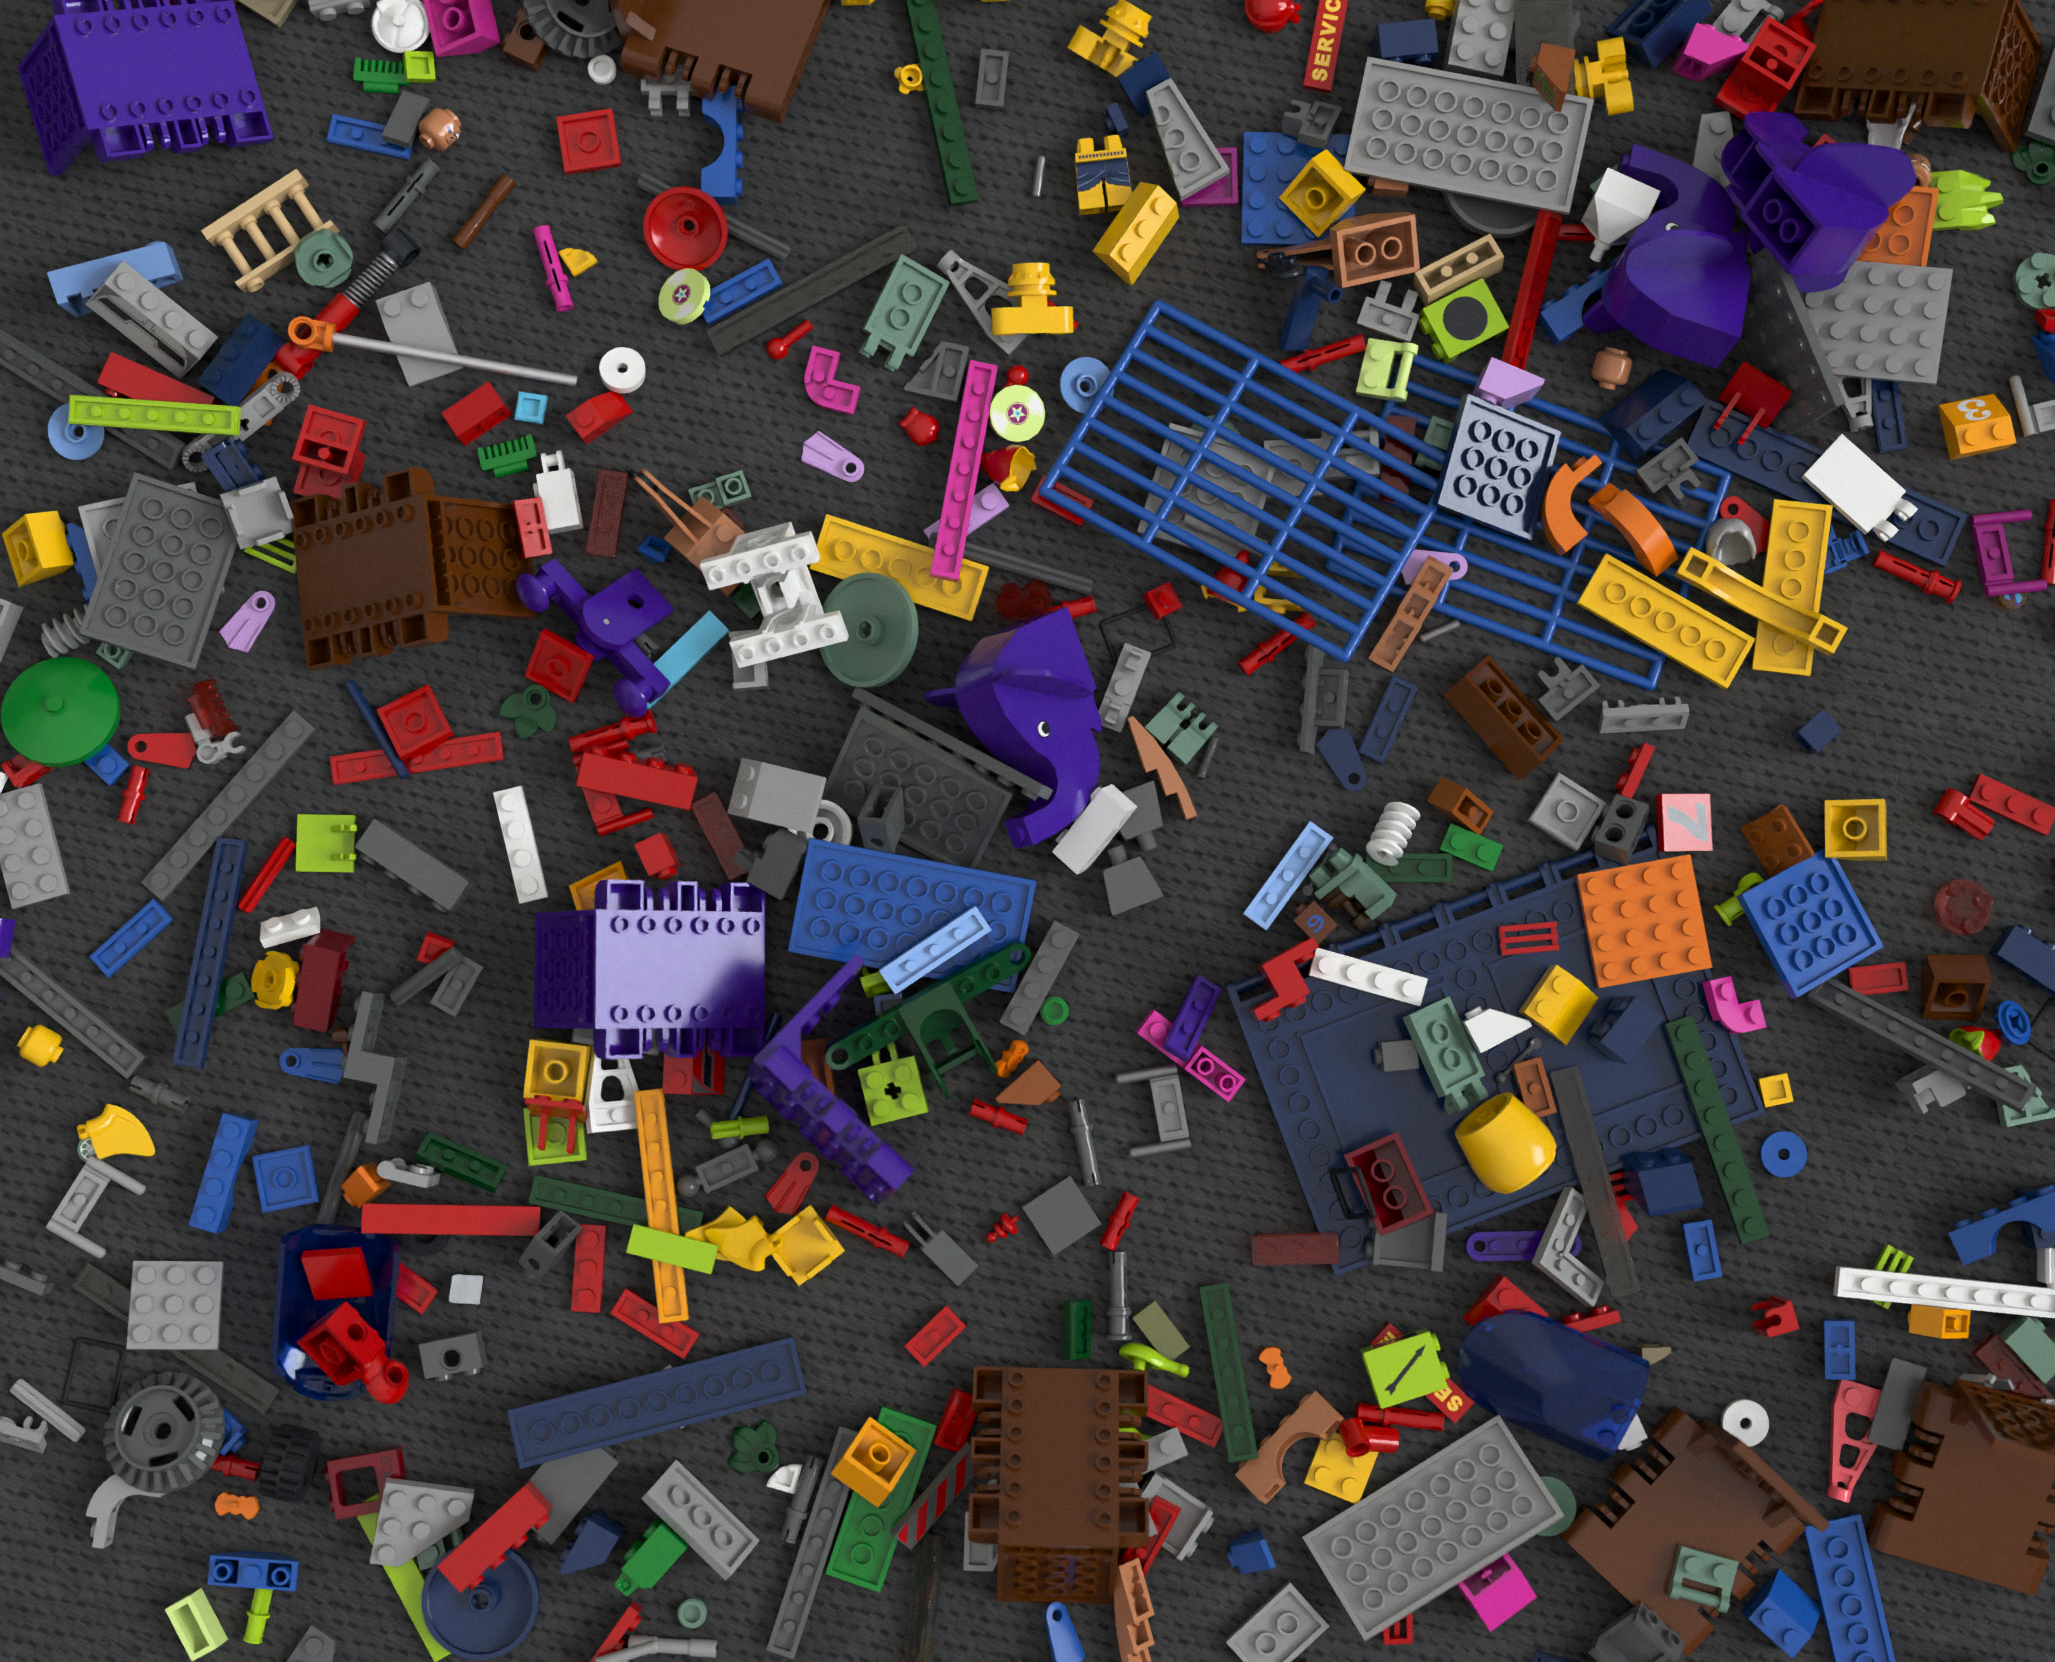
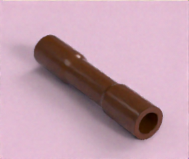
M502 173L488 191L483 202L473 215L465 221L451 240L465 251L496 207L504 201L514 188L516 182Z

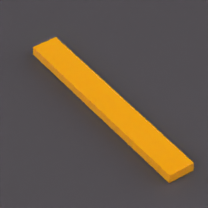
M662 1088L634 1091L648 1227L680 1235L665 1096L662 1093ZM652 1259L659 1323L689 1320L684 1267Z

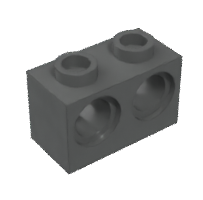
M1616 793L1613 802H1607L1602 814L1604 821L1602 825H1597L1591 838V841L1595 843L1594 854L1627 865L1648 821L1649 804ZM1627 815L1629 816V818L1623 819L1619 816ZM1610 838H1616V839H1618L1619 841H1617V842H1611V841H1609L1608 839H1610Z

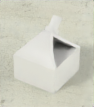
M1607 168L1581 220L1596 238L1594 241L1595 247L1590 258L1600 262L1605 251L1609 250L1612 245L1627 244L1633 234L1649 218L1660 191Z

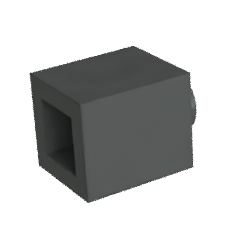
M1412 1039L1378 1042V1049H1374L1375 1065L1380 1066L1383 1072L1419 1069L1418 1052Z

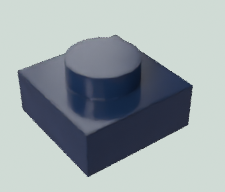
M1117 102L1107 106L1106 117L1103 118L1109 134L1119 135V138L1127 136L1129 127Z

